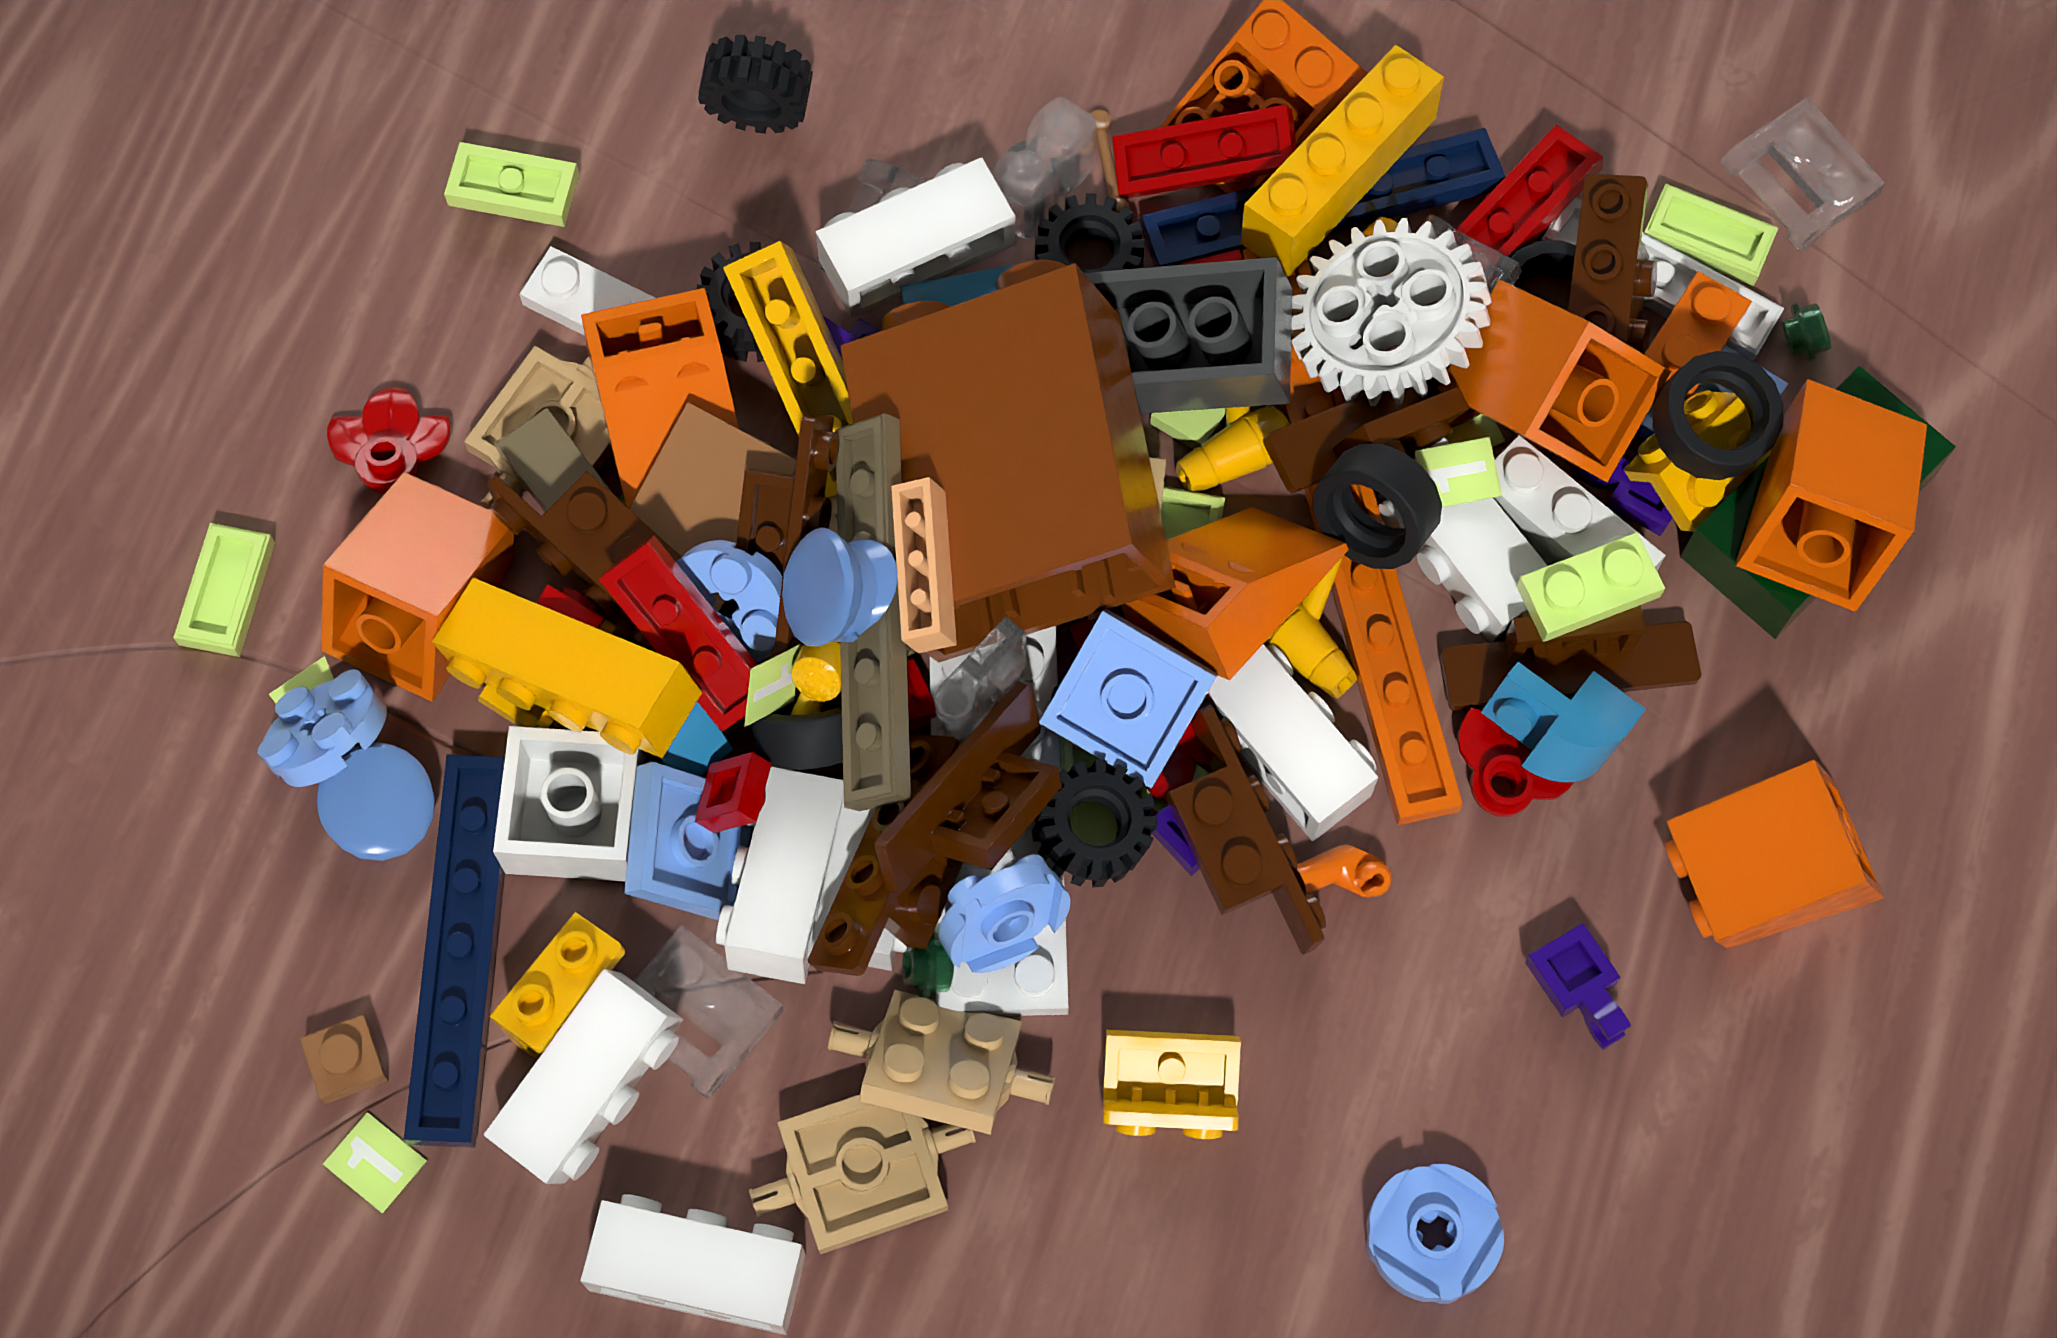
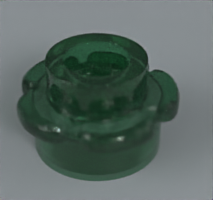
M1797 303L1792 304L1791 314L1793 317L1782 320V327L1788 347L1792 355L1804 352L1805 358L1808 361H1812L1815 359V354L1831 349L1830 336L1823 314L1817 303L1799 308Z
M931 937L926 949L907 947L902 959V974L905 984L914 985L917 989V995L929 998L931 992L946 993L949 991L953 980L954 964L940 940Z

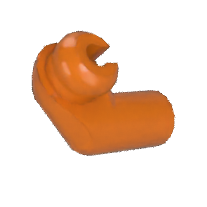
M1347 844L1334 847L1297 864V869L1293 870L1304 894L1307 892L1312 893L1334 884L1363 897H1377L1386 893L1392 882L1391 871L1381 859Z

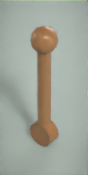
M1094 110L1088 116L1087 128L1091 134L1096 136L1109 197L1117 200L1116 212L1119 213L1125 205L1129 209L1130 207L1128 202L1118 194L1116 170L1107 134L1111 128V117L1104 110Z

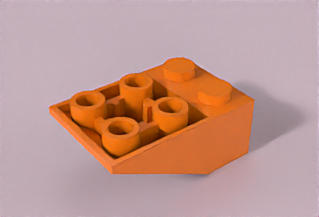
M1263 0L1159 128L1287 104L1293 111L1296 146L1298 148L1360 83L1368 72L1284 0ZM1272 174L1215 184L1228 194L1263 185Z
M705 288L581 314L588 355L625 504L629 509L687 402L739 429Z
M1250 507L1166 540L1176 588L1120 606L1127 621L1218 673V676L1230 681L1349 549L1345 542Z

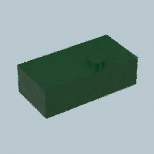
M1858 366L1836 388L1838 391L1927 424L1919 492L1936 476L1956 448L1954 444L1862 367ZM1768 456L1695 529L1680 557L1771 637L1776 639L1816 597L1736 567L1737 557L1768 462Z

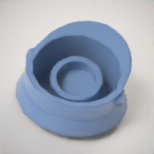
M818 528L808 533L793 551L783 579L782 597L785 616L794 636L806 646L816 647L832 641L844 643L856 641L859 635L883 616L893 600L898 580L897 565L892 553L886 546L873 540H855L847 543L836 532L828 528Z
M376 742L372 743L365 751L360 745L353 747L341 756L348 766L336 775L321 781L318 785L316 801L321 824L327 834L343 850L360 859L384 861L404 855L425 837L434 818L435 797L429 776L415 757L394 745Z

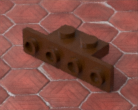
M1588 174L1584 180L1568 312L1590 321L1640 353L1645 354L1649 347L1650 323L1649 320H1642L1644 297L1654 296L1657 283V261L1649 260V254L1641 240L1648 182L1643 176Z
M1432 377L1426 380L1428 391L1427 396L1424 398L1416 392L1413 386L1405 388L1403 402L1399 405H1396L1390 391L1382 393L1376 406H1370L1367 396L1363 395L1353 399L1351 402L1348 401L1272 431L1263 438V444L1288 492L1295 493L1319 483L1344 451L1359 444H1383L1405 453L1404 447L1416 443L1418 449L1422 450L1436 444L1443 438H1447L1453 433L1451 428L1473 420L1480 413L1468 406L1459 387L1441 392L1437 389L1441 382Z
M817 414L802 418L795 475L754 468L744 472L736 549L743 550L751 556L757 551L769 559L783 577L773 657L799 644L802 647L804 644L794 636L786 620L782 597L783 579L789 559L800 541L811 531L818 528H828L830 524L832 505L830 498L825 497L827 473L834 469L838 459L839 436L837 432H833L834 417L829 415Z
M588 471L542 516L502 479L495 475L487 483V487L495 501L490 510L499 521L516 535L523 529L527 530L542 544L536 552L548 566L562 577H565L572 571L588 586L583 595L594 603L596 609L603 616L611 620L618 613L635 629L629 635L631 640L636 645L657 653L598 579L607 569L653 535H655L675 562L681 558V555Z
M1641 605L1545 642L1542 641L1527 610L1521 613L1519 618H1513L1503 641L1448 646L1443 648L1440 655L1448 706L1452 710L1485 707L1517 662L1524 665L1567 698L1574 697L1593 671L1622 692L1694 685L1701 678L1692 625L1688 621L1645 625Z
M1020 681L1016 682L1007 694L991 708L989 714L967 739L957 746L951 757L935 775L920 788L917 795L895 820L884 828L875 842V849L888 891L901 894L935 854L992 871L1062 788L1057 766L1021 757L1041 731L1031 684Z
M1212 705L1203 707L1198 710L1191 725L1213 773L1169 791L1166 800L1221 915L1272 893L1300 952L1303 955L1315 950L1324 940V934L1321 930L1326 928L1323 910L1311 892L1303 893L1293 873V870L1297 869L1295 853L1284 834L1279 833L1275 835L1264 813L1269 810L1265 791L1254 775L1246 776L1238 760L1237 754L1241 752V747L1232 724L1225 717L1219 720Z
M923 734L909 735L911 800L917 795L920 788L951 757L957 746L961 743L955 737ZM911 800L875 808L808 957V963L816 970L854 976L863 975L884 928L906 947L927 948L948 900L949 891L953 888L964 862L935 854L901 894L886 889L875 849V842L884 828L895 820Z

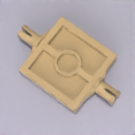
M534 346L465 439L464 443L467 451L495 467L501 475L499 478L517 494L521 490L529 491L497 451L495 443L545 408L551 412L597 473L613 453L589 356L581 365L559 360ZM490 491L480 501V504L486 509H490L495 503Z
M894 990L886 1016L875 1027L873 1032L835 1022L828 1043V1050L830 1051L835 1050L866 1058V1073L861 1086L859 1102L991 1135L998 1110L1008 1101L1010 1095L1049 1105L1055 1083L1054 1076L1049 1077L1017 1069L1018 1062L1015 1052L1020 1038L1022 1021L986 1012L955 1011L939 1007L934 999Z
M860 1094L777 1122L787 1151V1178L755 1189H749L756 1215L760 1217L762 1214L796 1203L798 1209L810 1223L821 1255L948 1211V1204L938 1178V1154L969 1143H975L973 1130L946 1123L929 1129L928 1124L922 1117L859 1102Z

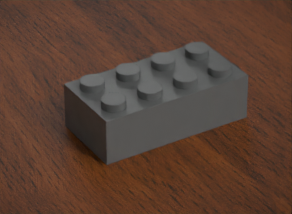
M1277 257L1084 273L1120 315L1140 414L1290 404L1292 287Z

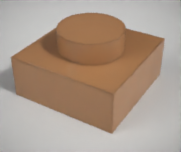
M364 1014L300 1038L318 1097L325 1105L388 1081L369 1020Z

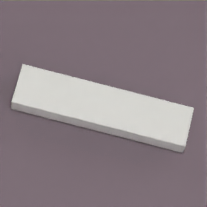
M1576 197L1551 223L1541 241L1562 240L1576 245L1582 204L1581 199ZM1642 232L1641 240L1649 254V260L1657 261L1655 294L1653 297H1644L1643 306L1668 318L1696 273L1700 271L1752 301L1726 345L1754 361L1784 308Z

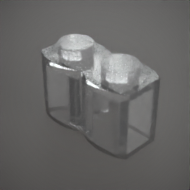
M1063 96L1050 101L1040 109L1029 126L1027 139L1009 148L998 160L992 173L1015 214V234L1024 240L1038 234V225L1041 219L1048 220V210L1056 203L1059 206L1060 197L1073 191L1085 180L1094 162L1096 118Z

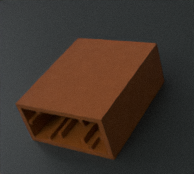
M1033 260L1017 264L1004 271L998 277L995 284L996 291L951 307L937 301H917L901 305L883 317L881 321L882 331L840 345L853 423L884 413L900 419L902 483L930 477L946 491L957 645L925 652L938 663L1101 612L1104 609H1110L1176 588L1120 315L1076 263L1066 266L1054 260Z

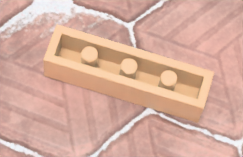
M930 477L893 485L891 489L901 640L917 653L955 646L957 641L946 491Z

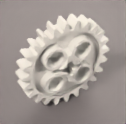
M1402 218L1395 232L1387 233L1382 220H1376L1372 236L1365 238L1363 233L1357 227L1351 229L1352 244L1345 247L1340 242L1332 239L1329 241L1333 256L1329 260L1318 256L1310 258L1316 275H1298L1296 278L1302 295L1292 296V312L1294 316H1292L1291 334L1293 340L1291 342L1298 359L1302 360L1310 378L1319 376L1326 392L1329 393L1340 385L1345 400L1351 402L1361 390H1364L1370 406H1376L1382 393L1390 391L1396 405H1399L1403 402L1405 388L1413 386L1416 392L1424 398L1427 396L1428 391L1426 380L1434 377L1439 382L1448 385L1451 382L1446 367L1450 363L1462 368H1467L1470 365L1464 347L1482 348L1483 340L1479 328L1490 326L1491 320L1486 306L1492 303L1481 263L1474 261L1468 244L1457 246L1452 231L1448 230L1436 238L1432 223L1426 221L1415 234L1411 232L1407 218ZM1392 272V273H1390L1389 275H1386V276H1384V277H1380V276L1383 275V274ZM1439 301V302L1436 303V304H1433V305H1430V306H1425V305H1427V304L1430 303V302ZM1352 316L1349 320L1339 322L1346 317ZM1400 345L1394 350L1385 351L1389 347Z

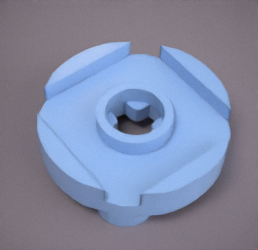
M714 540L693 547L676 563L753 659L759 663L772 652L775 646L783 578L781 573L769 559L757 551L751 556L743 550L733 548L737 544L734 542ZM718 592L724 601L731 599L736 601L739 608L732 614V618L721 615L715 609L713 593Z
M356 669L345 671L335 679L320 684L310 691L303 686L296 687L284 694L276 703L275 712L279 717L270 726L257 753L269 769L278 778L281 777L287 785L304 787L319 783L336 775L348 766L341 756L351 750L357 742L365 751L375 741L385 723L387 707L361 672Z
M1035 854L1025 856L1012 866L999 870L985 878L977 875L969 876L959 881L949 891L948 900L952 906L945 913L941 921L939 940L953 964L960 968L961 962H966L971 971L975 973H986L1005 968L1024 959L1039 948L1033 937L1040 933L1047 924H1049L1054 933L1059 929L1070 909L1069 893L1057 874L1048 867L1044 859L1040 855Z
M1431 1164L1429 1167L1407 1169L1393 1176L1382 1187L1371 1205L1366 1222V1252L1370 1260L1375 1264L1381 1277L1399 1293L1421 1302L1449 1304L1479 1288L1489 1278L1500 1260L1504 1247L1503 1229L1501 1230V1219L1496 1211L1497 1204L1492 1193L1478 1178L1456 1166ZM1437 1216H1440L1448 1222L1445 1233L1453 1241L1449 1248L1437 1245L1433 1250H1430L1421 1243L1423 1234L1416 1229L1417 1223L1420 1219L1431 1223Z

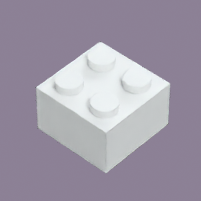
M509 726L493 853L505 874L626 881L636 768L648 763L647 753L637 749L634 755L626 754L608 744L600 736L601 732L597 731L575 732L565 729Z

